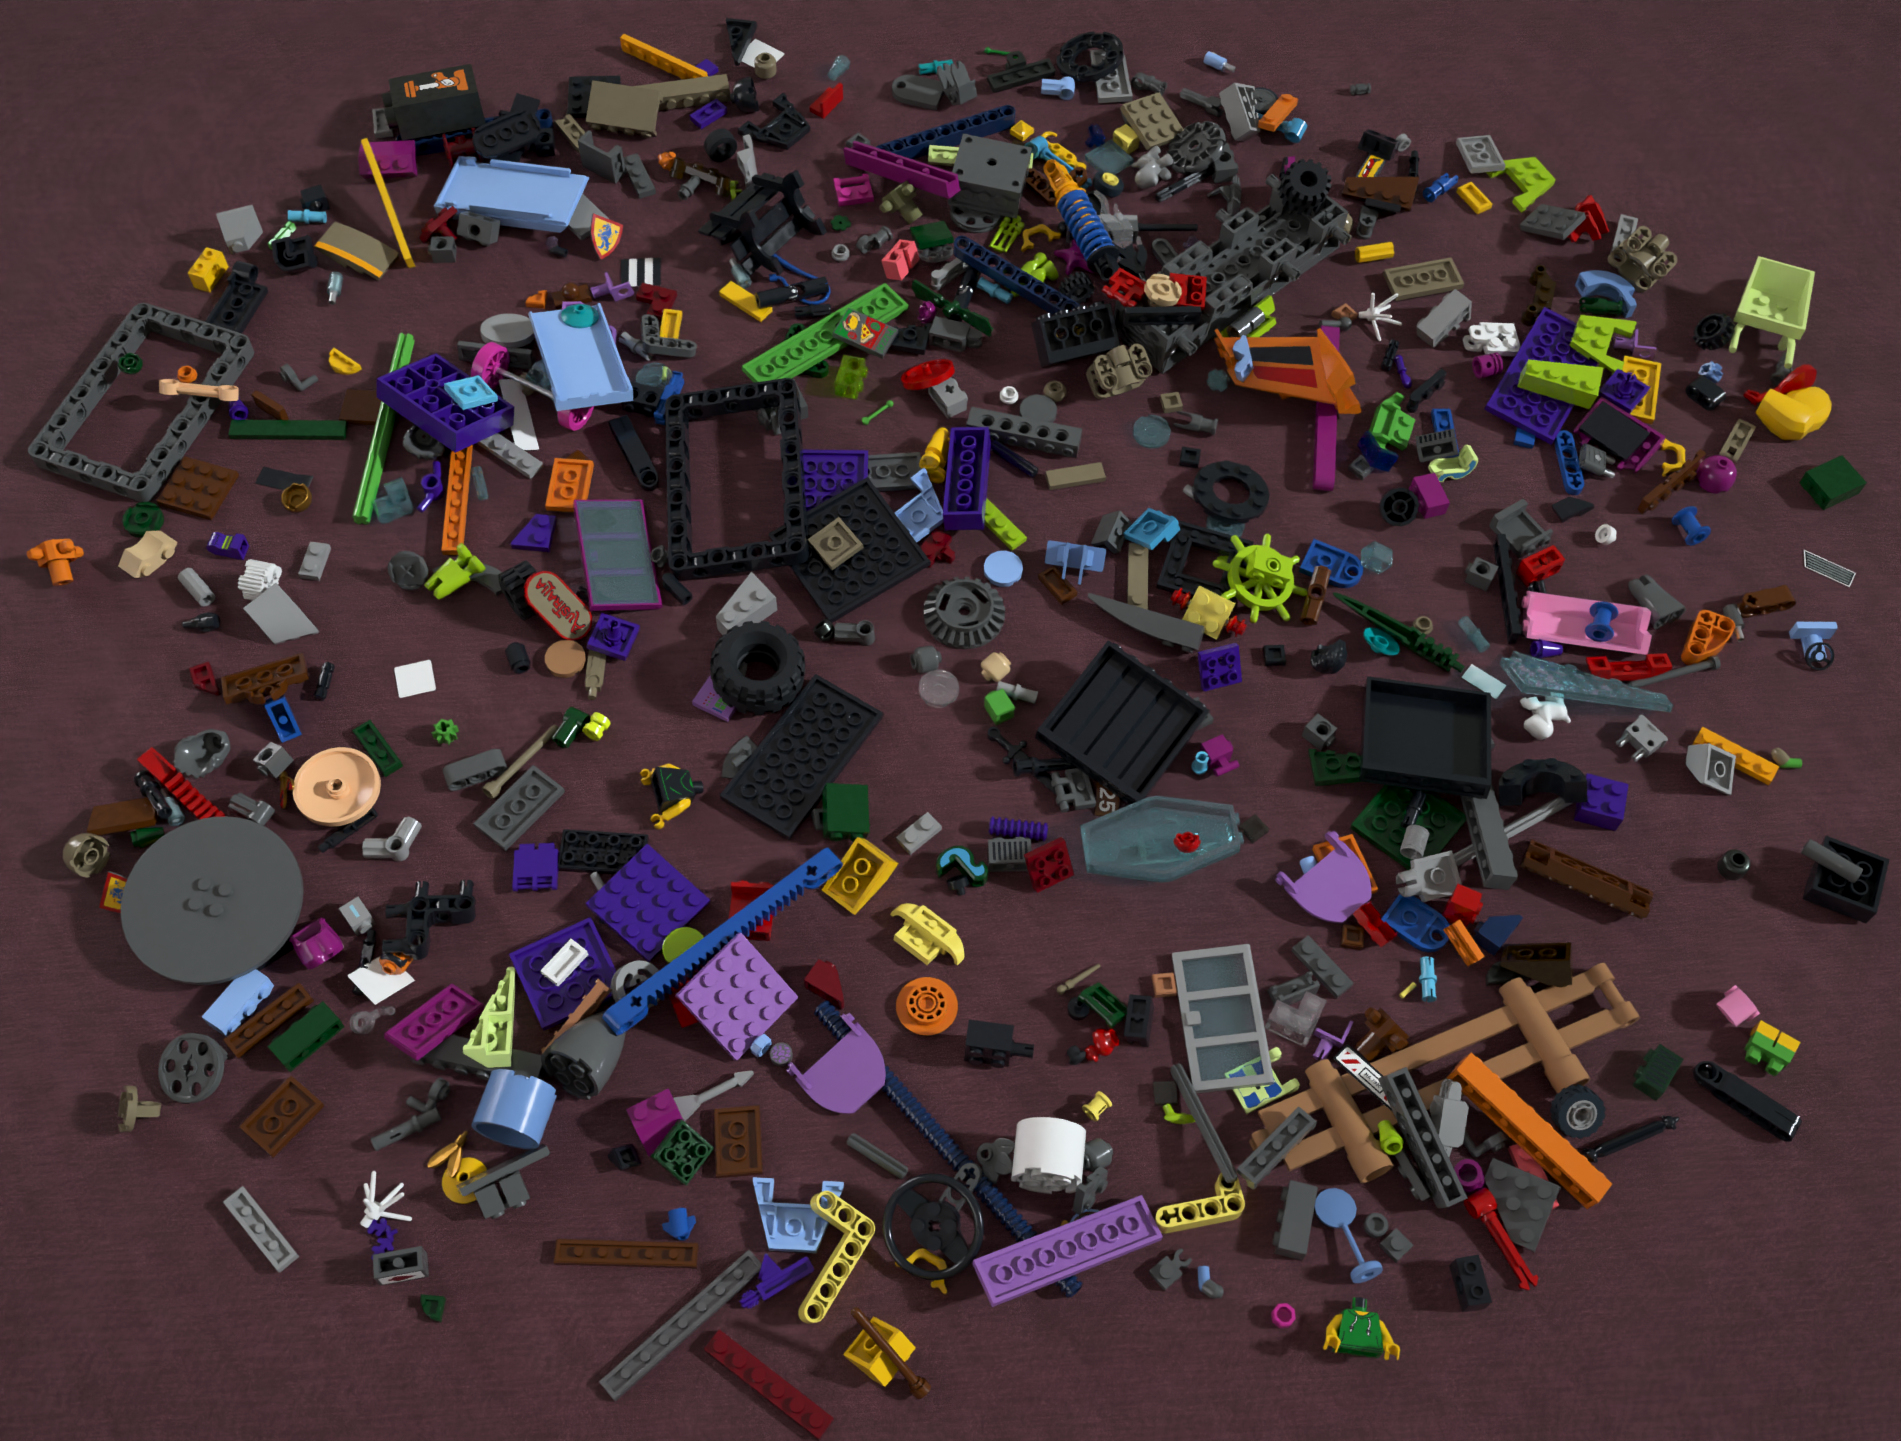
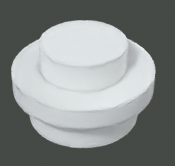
M1004 387L1000 392V400L1005 404H1013L1018 400V392L1014 387Z

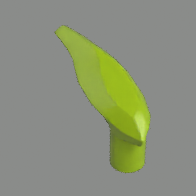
M1171 1104L1163 1106L1166 1114L1164 1119L1174 1124L1195 1122L1192 1114L1175 1113Z

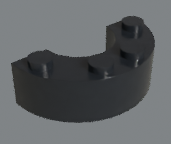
M1555 758L1526 759L1502 774L1499 780L1500 806L1522 805L1525 797L1538 792L1557 794L1563 798L1565 803L1587 802V780L1581 770Z

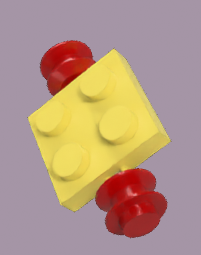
M1198 586L1192 599L1190 592L1187 594L1182 593L1183 588H1180L1179 591L1175 590L1172 594V606L1179 604L1180 610L1188 607L1182 620L1204 626V634L1217 640L1224 626H1227V633L1235 632V637L1238 635L1242 636L1247 627L1244 624L1245 619L1240 622L1237 620V615L1231 619L1229 618L1236 603L1202 586Z

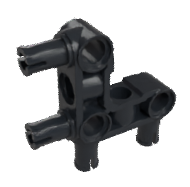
M462 880L459 884V895H428L429 883L423 881V886L421 887V881L415 883V896L411 901L399 905L386 904V919L406 918L407 925L406 937L403 939H383V954L403 953L414 960H422L429 953L431 942L429 927H432L435 923L467 924L472 922L476 917L473 881L467 880L466 887L465 880Z

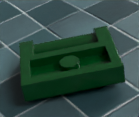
M1100 982L1083 990L1077 998L1081 1003L1085 1002L1102 1017L1109 1028H1113L1118 1022L1126 1019L1128 1007Z

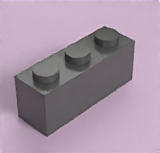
M1290 1180L1286 1187H1282L1280 1200L1284 1201L1283 1208H1279L1276 1222L1280 1223L1279 1231L1274 1232L1272 1245L1276 1246L1274 1254L1301 1261L1306 1256L1318 1187Z

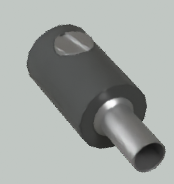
M1737 604L1727 605L1723 608L1724 616L1734 621V632L1737 641L1741 642L1745 639L1742 633L1745 625Z

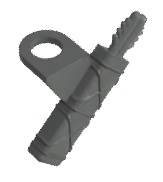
M1237 175L1232 177V185L1219 187L1207 194L1209 198L1221 193L1228 202L1227 213L1232 217L1240 211L1242 189L1240 188V178Z

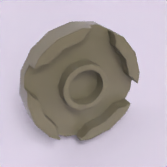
M124 1085L123 1088L126 1092H121L118 1117L123 1118V1124H118L120 1132H132L136 1117L160 1116L161 1103L138 1101L136 1086Z

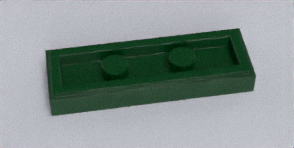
M371 720L352 730L384 777L403 767L402 762Z

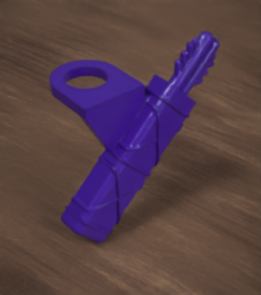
M764 1254L758 1279H761L762 1283L760 1282V1284L756 1285L757 1290H749V1292L743 1293L742 1299L739 1300L742 1308L755 1307V1304L758 1305L759 1299L762 1298L763 1301L769 1299L781 1290L811 1274L814 1268L809 1258H801V1260L781 1270L768 1254Z

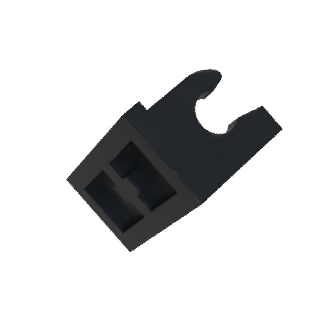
M1129 995L1124 1037L1127 1038L1128 1043L1133 1045L1134 1041H1138L1142 1047H1149L1154 1011L1152 996Z

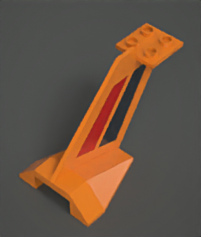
M1321 328L1317 329L1318 337H1247L1254 368L1244 382L1237 380L1234 371L1235 365L1239 360L1235 359L1233 346L1241 337H1222L1218 329L1214 330L1216 334L1214 341L1218 347V353L1221 358H1225V364L1228 368L1227 372L1236 386L1333 404L1339 414L1361 413L1360 403L1350 389L1352 385L1356 384L1354 374Z

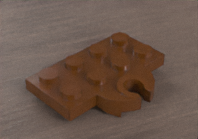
M303 652L221 677L223 698L226 705L239 703L246 698L253 704H265V697L271 695L274 701L284 695L288 690V685L300 684L308 680V671Z

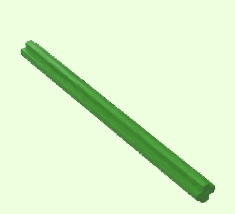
M400 333L398 335L389 373L409 365L415 342L413 335L409 333L406 335ZM382 401L352 515L354 522L357 524L363 523L368 525L370 523L397 411Z

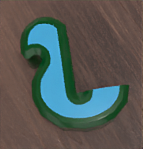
M952 846L945 849L938 856L936 862L938 878L945 875L953 867H956L961 874L967 875L969 883L973 887H982L986 884L988 868L982 861L977 865L974 864L973 854L968 848Z

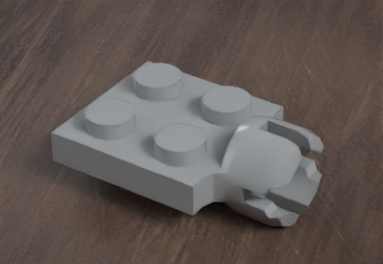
M1452 850L1411 860V869L1400 872L1396 876V885L1405 882L1407 884L1405 887L1398 888L1399 893L1403 897L1418 895L1421 898V902L1450 896L1457 884L1462 885Z

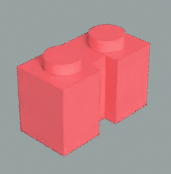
M900 239L881 260L887 279L902 281L909 273L908 270L912 269L920 260L915 241Z

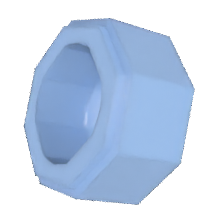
M765 1034L758 1036L751 1045V1052L757 1058L763 1056L772 1044L771 1039Z

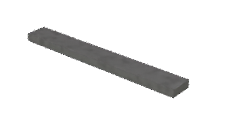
M750 1250L746 1251L599 1381L615 1402L759 1274L762 1263Z

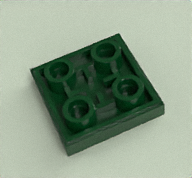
M678 1119L650 1157L680 1183L687 1186L714 1147L686 1122Z

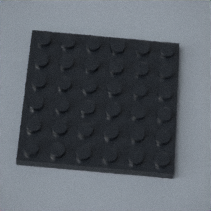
M868 477L807 511L808 539L839 517L863 544V549L834 570H831L808 543L809 557L807 561L801 564L789 565L822 614L831 623L931 565L928 557ZM785 524L768 534L772 542L783 540L787 536Z

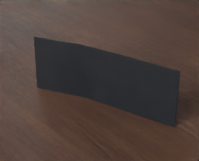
M263 467L255 484L282 490L290 487L292 483H303L309 487L314 476L294 474Z

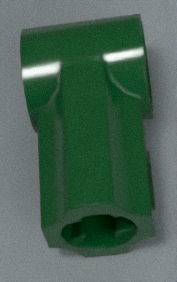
M572 706L569 707L563 716V723L552 737L553 742L563 749L568 748L580 731L583 732L582 729L586 723L590 722L591 716Z

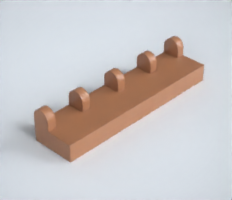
M597 979L595 981L596 985L588 995L582 997L584 1000L577 1009L568 1015L569 1019L559 1031H555L554 1038L546 1047L541 1049L542 1054L563 1032L577 1022L593 1015L612 989L600 979Z

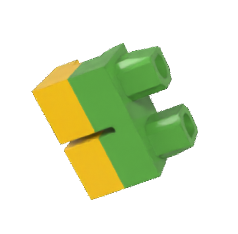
M1760 1020L1752 1028L1750 1039L1744 1048L1747 1051L1745 1060L1755 1065L1759 1063L1760 1059L1767 1062L1765 1071L1772 1076H1776L1791 1062L1801 1042L1783 1032L1778 1035L1780 1030Z

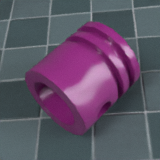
M1495 352L1474 357L1472 362L1473 372L1479 379L1501 374L1503 371V361L1500 354Z
M1464 1159L1456 1164L1454 1170L1464 1192L1475 1193L1483 1187L1485 1181L1484 1174L1476 1161Z

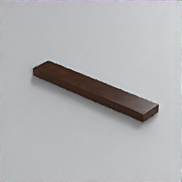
M556 1239L553 1263L555 1265L697 1269L699 1244L685 1242Z

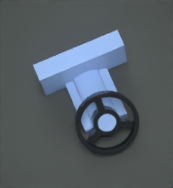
M1796 622L1789 631L1790 639H1801L1807 665L1814 670H1825L1831 666L1834 661V651L1829 644L1823 643L1822 639H1830L1838 629L1836 622ZM1824 645L1828 647V649L1830 650V660L1826 659L1827 656ZM1824 661L1828 664L1821 668H1815L1811 665V662Z

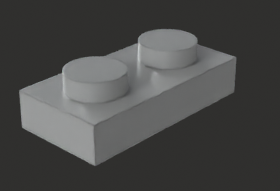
M309 543L298 573L301 579L320 581L331 551L329 544Z
M927 812L898 835L896 841L911 855L941 831L942 826Z

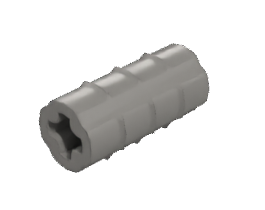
M186 568L179 573V581L201 606L205 607L214 602L216 596L192 568Z

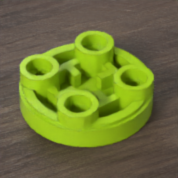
M689 927L673 930L663 942L662 951L665 961L669 964L703 939L704 936L696 929Z

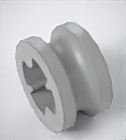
M1401 134L1396 138V140L1400 141L1397 148L1400 152L1406 150L1411 144V140L1407 138L1406 134Z

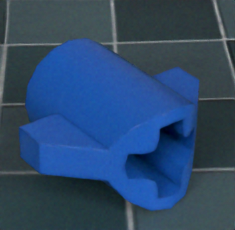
M686 1208L670 1210L668 1212L669 1222L662 1224L663 1230L680 1241L688 1239L696 1223L695 1216L688 1217Z

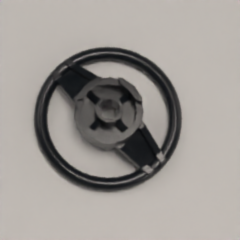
M921 1174L902 1183L891 1195L883 1215V1237L891 1257L907 1273L925 1280H943L961 1273L973 1262L983 1241L984 1220L976 1198L964 1184L943 1174ZM926 1183H939L953 1188L962 1195L968 1203L974 1218V1238L970 1248L961 1233V1217L957 1209L946 1201H931L912 1188ZM897 1204L913 1220L910 1228L918 1243L932 1251L940 1249L955 1265L943 1270H925L911 1264L903 1257L895 1244L892 1234V1217ZM939 1220L941 1222V1224L939 1225V1227H941V1230H935L932 1226V1222Z

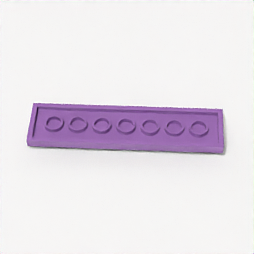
M1140 1195L974 1259L972 1264L991 1306L994 1307L1161 1241L1163 1236L1143 1196Z

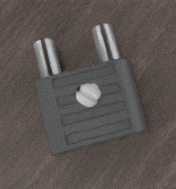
M1584 443L1580 449L1579 467L1598 476L1604 475L1612 479L1615 476V472L1605 468L1606 462L1613 465L1615 459L1606 455L1605 451Z

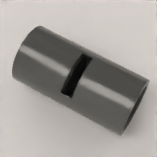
M1252 307L1227 327L1228 336L1242 337V335H1248L1265 321L1264 313L1258 307Z

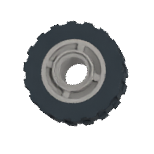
M1579 1084L1563 1088L1560 1093L1555 1095V1099L1551 1103L1552 1107L1550 1108L1554 1124L1571 1138L1577 1137L1581 1139L1591 1136L1592 1133L1597 1132V1129L1602 1126L1603 1119L1606 1116V1109L1602 1099L1588 1087H1583Z

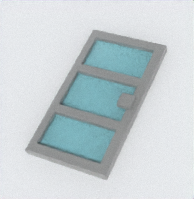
M1243 944L1172 953L1191 1083L1196 1094L1274 1084L1250 945Z

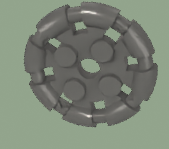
M1204 121L1203 123L1196 122L1185 127L1180 134L1177 133L1168 146L1167 154H1170L1173 159V164L1170 167L1180 174H1188L1189 172L1194 174L1207 169L1211 162L1215 163L1224 150L1223 145L1226 143V136L1223 129L1218 124Z

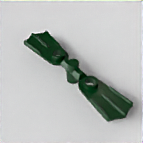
M916 279L913 280L911 288L918 299L926 302L931 301L934 306L939 308L945 306L942 312L946 317H950L952 314H959L966 323L971 324V326L989 337L992 335L993 328L988 318L971 312L969 309L961 308L957 300H954L952 303L944 300L941 294H936Z

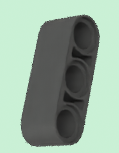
M491 749L445 766L443 774L448 789L457 791L498 777L508 768L502 751L500 749Z

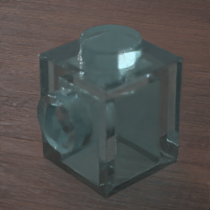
M1374 541L1361 549V566L1380 574L1392 566L1393 550Z

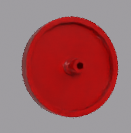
M931 360L907 370L901 376V381L905 389H925L949 379L955 373V368L951 360Z

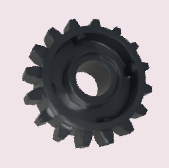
M1725 313L1710 314L1701 319L1696 325L1693 339L1697 346L1703 350L1719 349L1732 338L1735 324L1730 316H1726Z

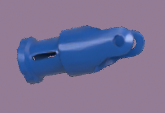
M1445 173L1435 180L1432 186L1423 190V197L1428 202L1435 201L1437 196L1443 195L1458 182V176L1455 175L1449 178V174Z

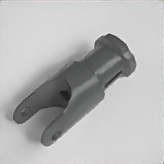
M1184 411L1176 412L1190 417L1192 421L1187 425L1174 423V426L1196 432L1205 431L1215 435L1218 419L1203 418L1202 415Z

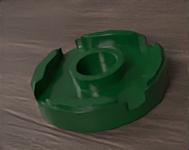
M151 502L137 503L135 507L128 508L123 515L122 523L125 530L131 536L138 538L143 537L146 531L160 530L164 523V515L161 509Z

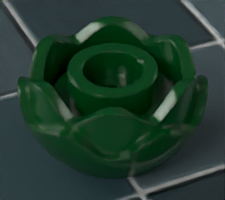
M126 353L123 357L119 358L118 367L125 374L134 375L142 369L143 360L137 354Z

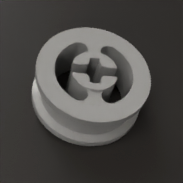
M640 960L620 967L611 980V994L614 1001L618 1002L626 996L624 988H629L647 980V978L649 979L659 970L653 964ZM638 971H639V972H642V973L645 974L647 977H645V976H643V975H639V974H638ZM625 977H627L628 980L626 981L625 986H623ZM650 1003V1004L648 1005V1008H650V1007H652V1006H654V1005Z

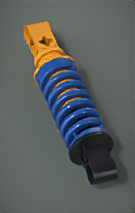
M1050 159L1045 163L1043 169L1050 181L1051 187L1055 191L1057 199L1056 208L1061 213L1073 239L1080 248V252L1087 262L1088 269L1098 272L1101 279L1109 283V279L1120 268L1117 263L1119 250L1112 244V239L1108 236V232L1104 229L1100 217L1097 216L1096 210L1089 201L1086 190L1078 187L1064 165L1054 159Z

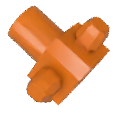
M71 539L47 540L27 551L28 559L37 561L40 568L49 569L53 586L72 583L74 580L69 564L84 555L83 548L74 546Z

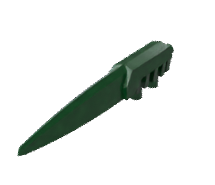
M1333 592L1335 598L1373 625L1402 642L1413 653L1448 673L1451 668L1460 673L1465 668L1464 665L1457 662L1459 654L1455 653L1453 655V650L1450 647L1443 649L1444 645L1441 643L1439 645L1434 644L1435 640L1433 637L1425 639L1426 634H1421L1413 626L1410 628L1364 603Z

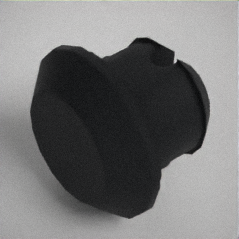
M1076 1045L1071 1046L1067 1050V1055L1070 1058L1069 1064L1077 1065L1085 1059L1086 1052L1080 1051Z

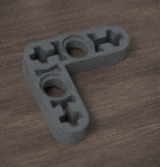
M650 314L642 316L640 327L644 351L653 354L688 358L695 356L697 349L695 342L660 337L658 318Z

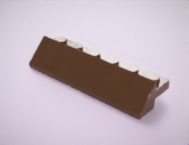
M1530 839L1520 867L1639 919L1647 918L1650 912V903L1653 899V891Z

